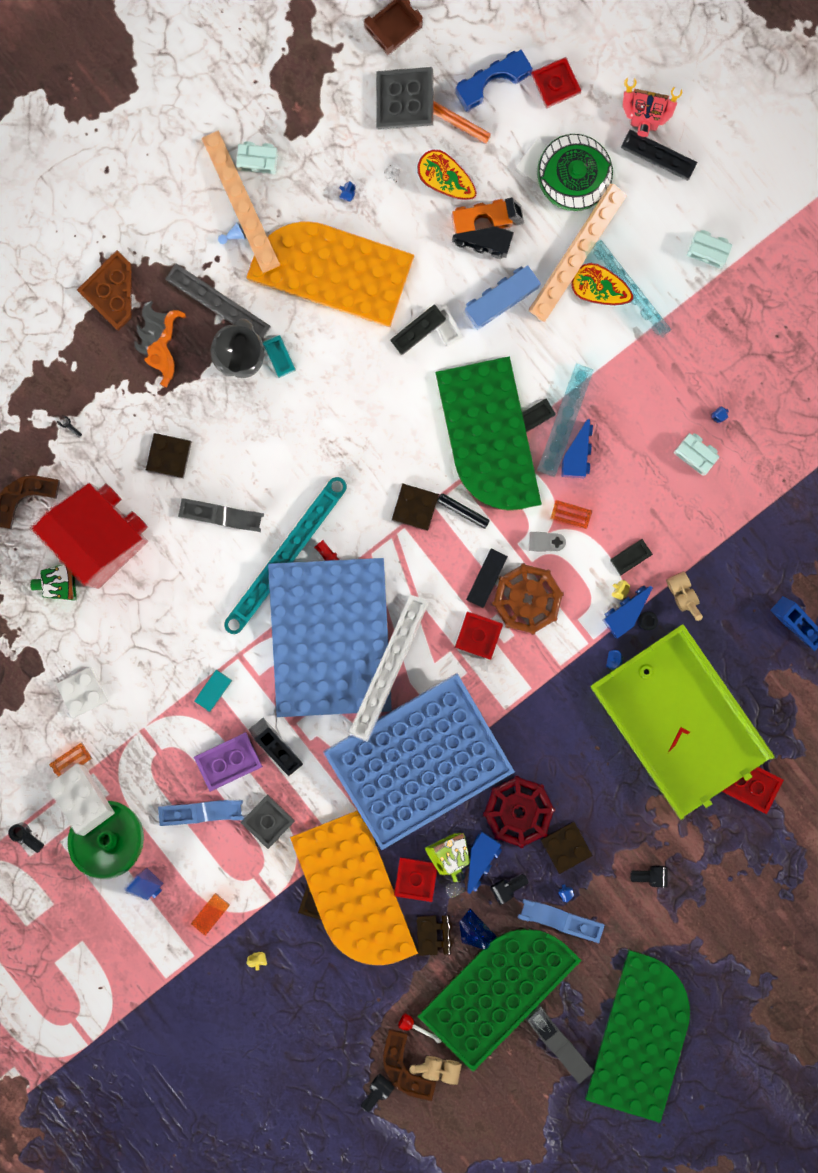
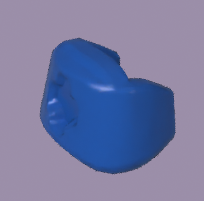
M351 181L345 183L344 186L340 185L339 189L342 190L339 198L349 202L352 201L355 196V185Z
M720 406L711 413V418L715 422L721 423L728 418L729 410Z
M611 650L608 653L606 667L610 670H615L622 665L623 656L620 651Z
M565 884L558 891L563 902L567 903L574 897L572 887H566Z

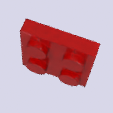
M566 57L531 72V76L546 109L581 94L580 86Z
M467 611L455 648L491 660L503 623Z
M400 857L394 896L432 902L437 869L433 862Z

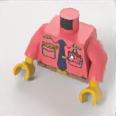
M628 78L624 80L626 91H624L623 109L627 118L630 119L631 126L638 127L637 134L641 137H647L650 130L656 131L659 125H664L673 116L677 106L676 100L681 97L682 89L679 96H674L673 90L675 87H673L671 90L672 97L669 99L668 95L635 89L634 87L637 84L635 78H633V85L628 86Z

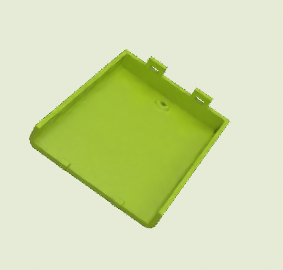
M683 624L590 686L680 820L684 819V816L702 804L705 808L712 805L710 801L712 797L744 777L745 781L752 778L750 774L752 770L775 757ZM648 669L649 674H644V670ZM680 727L690 732L688 735L682 732L676 746L669 751Z

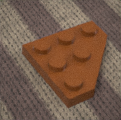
M116 250L77 291L119 331L132 318V264Z

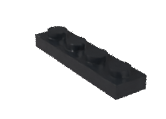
M629 129L620 147L689 181L698 163L658 142L639 136L637 132Z

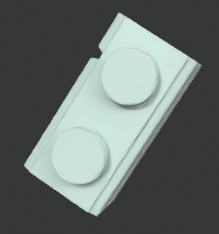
M249 141L238 144L236 163L238 171L276 174L277 147L269 143L257 146Z
M696 231L686 256L722 269L726 264L733 244H730L729 240L724 237H718V239L712 237L708 231Z
M689 433L673 453L704 476L720 456L713 446L708 445L707 447L703 444V439L699 435Z

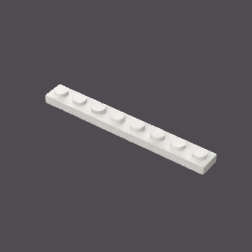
M410 594L349 731L350 735L368 742L429 604L427 600Z

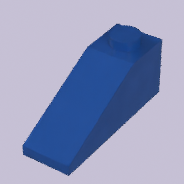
M782 596L770 611L815 651L818 648V626L797 603Z
M146 868L124 890L145 900H148L151 896L155 899L162 891L160 887L164 883Z

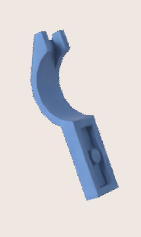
M218 800L159 806L160 826L215 820H244V815L241 812L243 800Z
M523 899L524 907L522 913L518 914L519 919L541 923L561 932L599 943L605 926L603 923L571 914L543 903Z

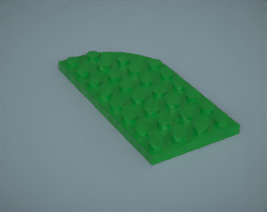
M510 356L435 372L456 471L464 487L480 502L500 510H522L541 506V498Z
M518 929L506 932L490 941L418 1014V1018L474 1072L582 960L564 942L547 932L535 929Z
M628 949L585 1099L586 1101L661 1123L689 1025L690 1006L686 990L678 976L666 964L652 956Z

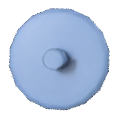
M236 222L227 235H219L218 242L224 245L228 239H246L239 223Z

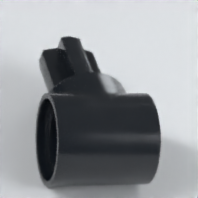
M20 822L10 827L8 835L12 841L18 842L21 845L24 843L36 853H39L44 847V843L31 834L32 830L26 823ZM17 827L23 830L22 837L16 835L15 830Z
M650 866L648 871L632 870L630 873L631 882H649L651 887H668V867Z
M521 874L509 882L505 879L493 884L490 889L499 905L514 897V891L527 885L529 882L525 874Z
M379 1073L370 1084L369 1090L371 1092L362 1102L361 1107L365 1111L370 1112L379 1100H386L395 1088L393 1083Z

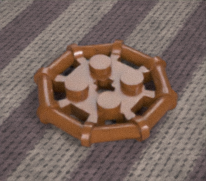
M521 563V566L498 578L499 583L492 605L497 609L506 624V628L534 635L535 632L558 620L557 616L564 592L560 590L549 569L544 570ZM527 573L541 576L539 581L527 579ZM522 574V581L518 582L515 585L509 582L510 580ZM545 580L553 593L547 594L542 585ZM507 586L510 588L508 600H502L505 587ZM525 594L533 596L531 604L523 602ZM548 598H554L551 612L546 610ZM509 604L514 612L511 618L503 605ZM543 613L547 616L541 621L534 623L533 618ZM518 616L529 619V625L516 622L515 620Z

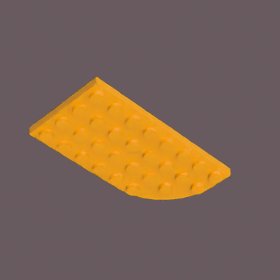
M317 222L288 224L268 236L280 266L263 273L254 255L246 276L247 280L387 327H391L414 259V254Z
M358 810L290 837L325 930L331 941L342 953L355 961L369 965L392 964L418 954L397 898L394 896V890L372 833Z

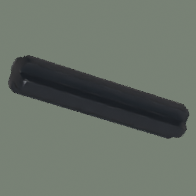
M443 493L440 494L437 500L439 504L483 529L490 522L486 517Z

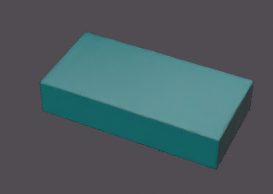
M280 335L263 342L278 378L296 371Z
M215 670L194 701L211 712L233 680L220 671Z

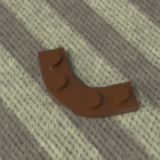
M24 476L6 486L0 493V527L12 529L16 508L28 496H43L57 499L60 480L42 476Z
M389 1029L383 1054L384 1068L389 1079L401 1092L412 1097L432 1101L436 1081L417 1076L405 1067L403 1053L408 1033Z

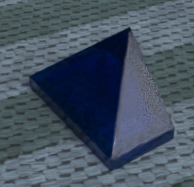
M469 909L459 921L461 940L464 944L486 950L497 937L472 909Z

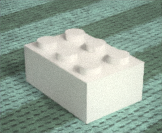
M79 763L46 786L76 834L86 835L115 813L87 768Z

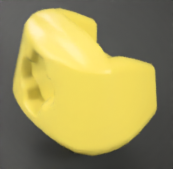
M620 580L618 585L614 583L613 587L616 589L612 596L619 600L625 599L629 593L630 585L625 580Z
M256 952L248 956L247 965L255 967L257 971L260 965L266 966L265 953Z

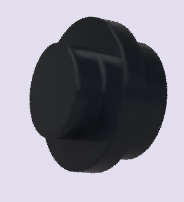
M647 611L639 616L638 623L642 629L649 631L657 626L658 618L653 612Z

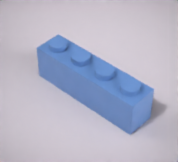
M528 265L524 268L522 266L517 268L513 272V276L510 278L504 277L497 283V287L494 289L488 288L482 293L481 298L478 300L474 298L466 304L465 314L477 331L540 288V281Z

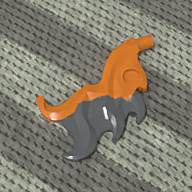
M149 301L142 309L145 327L141 329L137 325V332L142 339V344L139 345L137 341H134V344L141 354L148 355L144 359L150 367L158 369L163 373L160 385L167 388L170 379H173L175 369L174 359L167 348V343L172 339L174 319L177 317L186 318V315L177 310L170 311L169 313H157L151 308L153 301Z

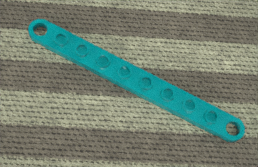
M334 477L327 483L268 564L291 563L295 560L345 493L347 485L344 479ZM339 481L342 483L343 487L340 492L332 490L333 482ZM268 564L226 618L224 627L228 633H240L269 595ZM236 619L239 622L240 626L237 630H231L228 627L230 620Z

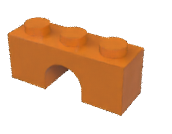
M503 199L494 200L492 204L487 205L485 203H478L474 207L467 209L465 206L458 207L455 211H452L455 234L475 231L474 223L480 218H486L491 222L492 227L502 229L511 228L513 221L508 218L506 203Z

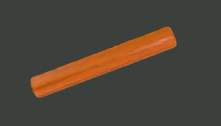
M433 101L434 115L484 143L489 141L491 134L488 131Z

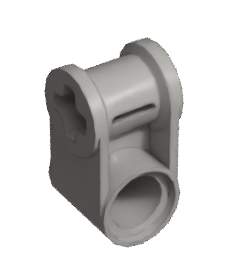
M530 532L529 551H560L566 545V539L561 534ZM556 537L559 538V541H562L558 548H555V544H552Z

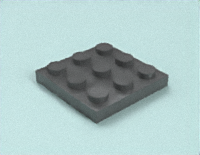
M432 67L376 71V128L378 130L433 126Z

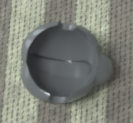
M239 319L233 325H227L215 334L210 349L211 359L214 366L223 375L248 378L256 374L262 366L264 345L260 336L254 331L253 324L247 319Z

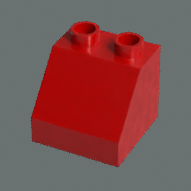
M88 483L47 511L30 527L38 538L84 586L100 589L149 542L142 535L148 528L146 523L134 511H131L125 517L115 507L122 499L107 483L100 489Z

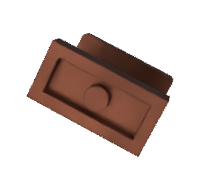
M393 0L374 17L368 16L363 20L366 31L387 55H390L423 28V17L418 10L414 11L410 6L409 0Z

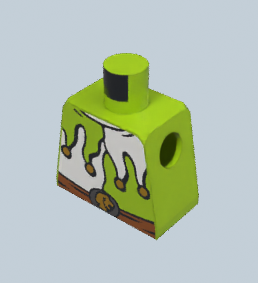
M453 833L425 847L428 856L440 875L451 874L454 882L465 878L461 868L469 865L470 859L464 833Z

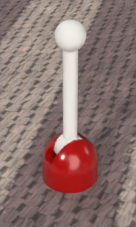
M406 1013L402 1015L398 1028L405 1031L413 1028L435 1039L436 1043L442 1042L434 1034L414 1025L413 1018Z

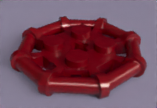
M515 776V778L495 788H491L492 792L483 816L486 818L495 836L494 839L524 848V846L548 835L547 831L553 813L556 811L542 783L537 784ZM515 786V793L507 797L502 794V792ZM520 786L534 791L531 795L520 792ZM538 795L541 798L544 808H539L534 799ZM499 797L503 800L500 810L493 811ZM523 807L522 811L525 814L516 817L514 810ZM545 813L540 827L536 824L539 814ZM500 816L504 827L499 829L494 817ZM533 827L537 831L526 837L523 835V832ZM508 829L518 832V838L505 833Z

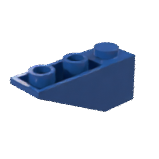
M590 419L586 420L562 460L561 477L584 479L586 474L590 473V463H587V456L591 455L592 444H588L589 436H592L593 425H590Z
M645 585L635 591L637 595L632 599L628 596L620 602L621 606L618 609L612 608L604 614L606 617L602 620L615 638H619L634 627L653 589L652 586L647 588Z
M480 831L470 848L467 892L469 894L472 890L476 891L481 884L479 879L483 874L486 875L492 866L490 862L493 857L497 859L502 851L500 848L501 843L483 831Z

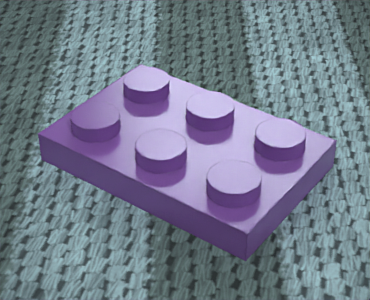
M247 732L194 757L210 792L263 767Z

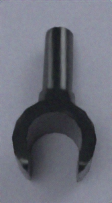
M62 415L66 419V423L62 425V423L57 421V424L63 428H68L80 437L82 433L71 424V420L67 416Z

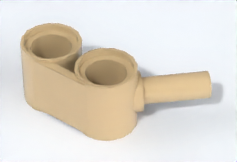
M683 571L666 579L680 611L688 610L697 621L701 620L703 616L696 607V605L700 604L695 591L689 588L691 583L686 573Z
M426 1056L425 1063L423 1065H412L410 1072L422 1073V1077L428 1080L438 1081L439 1077H441V1081L445 1083L458 1084L462 1064L453 1060Z

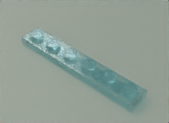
M598 241L593 247L595 257L599 261L602 260L606 265L605 268L617 275L631 289L634 295L631 303L640 308V314L646 321L649 320L651 322L653 331L657 335H661L662 338L671 331V328L603 241Z
M575 364L537 468L538 472L552 477L556 476L594 369Z

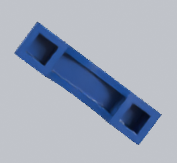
M522 49L517 52L512 51L502 61L496 60L490 64L488 69L484 71L481 69L474 73V77L458 82L455 94L465 111L468 112L483 103V90L489 82L502 78L517 84L531 76L533 68Z

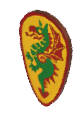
M430 150L419 159L417 173L420 180L427 187L455 199L470 200L476 197L477 192L472 180L463 168L446 152Z
M583 264L571 281L572 290L575 295L591 303L616 306L628 304L634 299V295L627 284L617 275L599 264Z

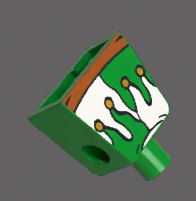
M65 565L41 570V579H31V590H42V597L77 601L76 578Z

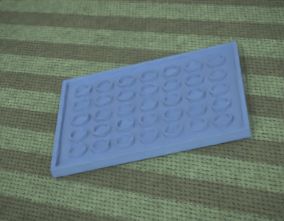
M384 558L268 564L277 717L358 713L388 646ZM391 690L381 712L392 711Z
M458 673L379 718L368 742L350 735L323 751L381 850L515 772Z

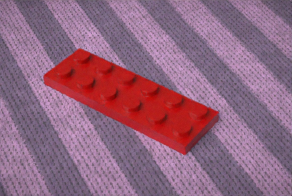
M680 727L668 752L676 746L682 732L687 735L690 732ZM757 767L750 772L752 778L745 781L744 777H742L722 791L767 814L784 780Z

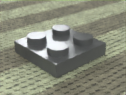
M267 794L240 823L269 849L295 820Z

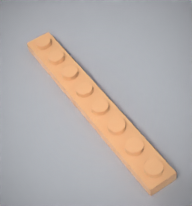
M219 130L202 137L201 139L262 272L265 273L280 266Z
M615 184L608 186L528 311L541 321L545 322L626 198L627 195Z

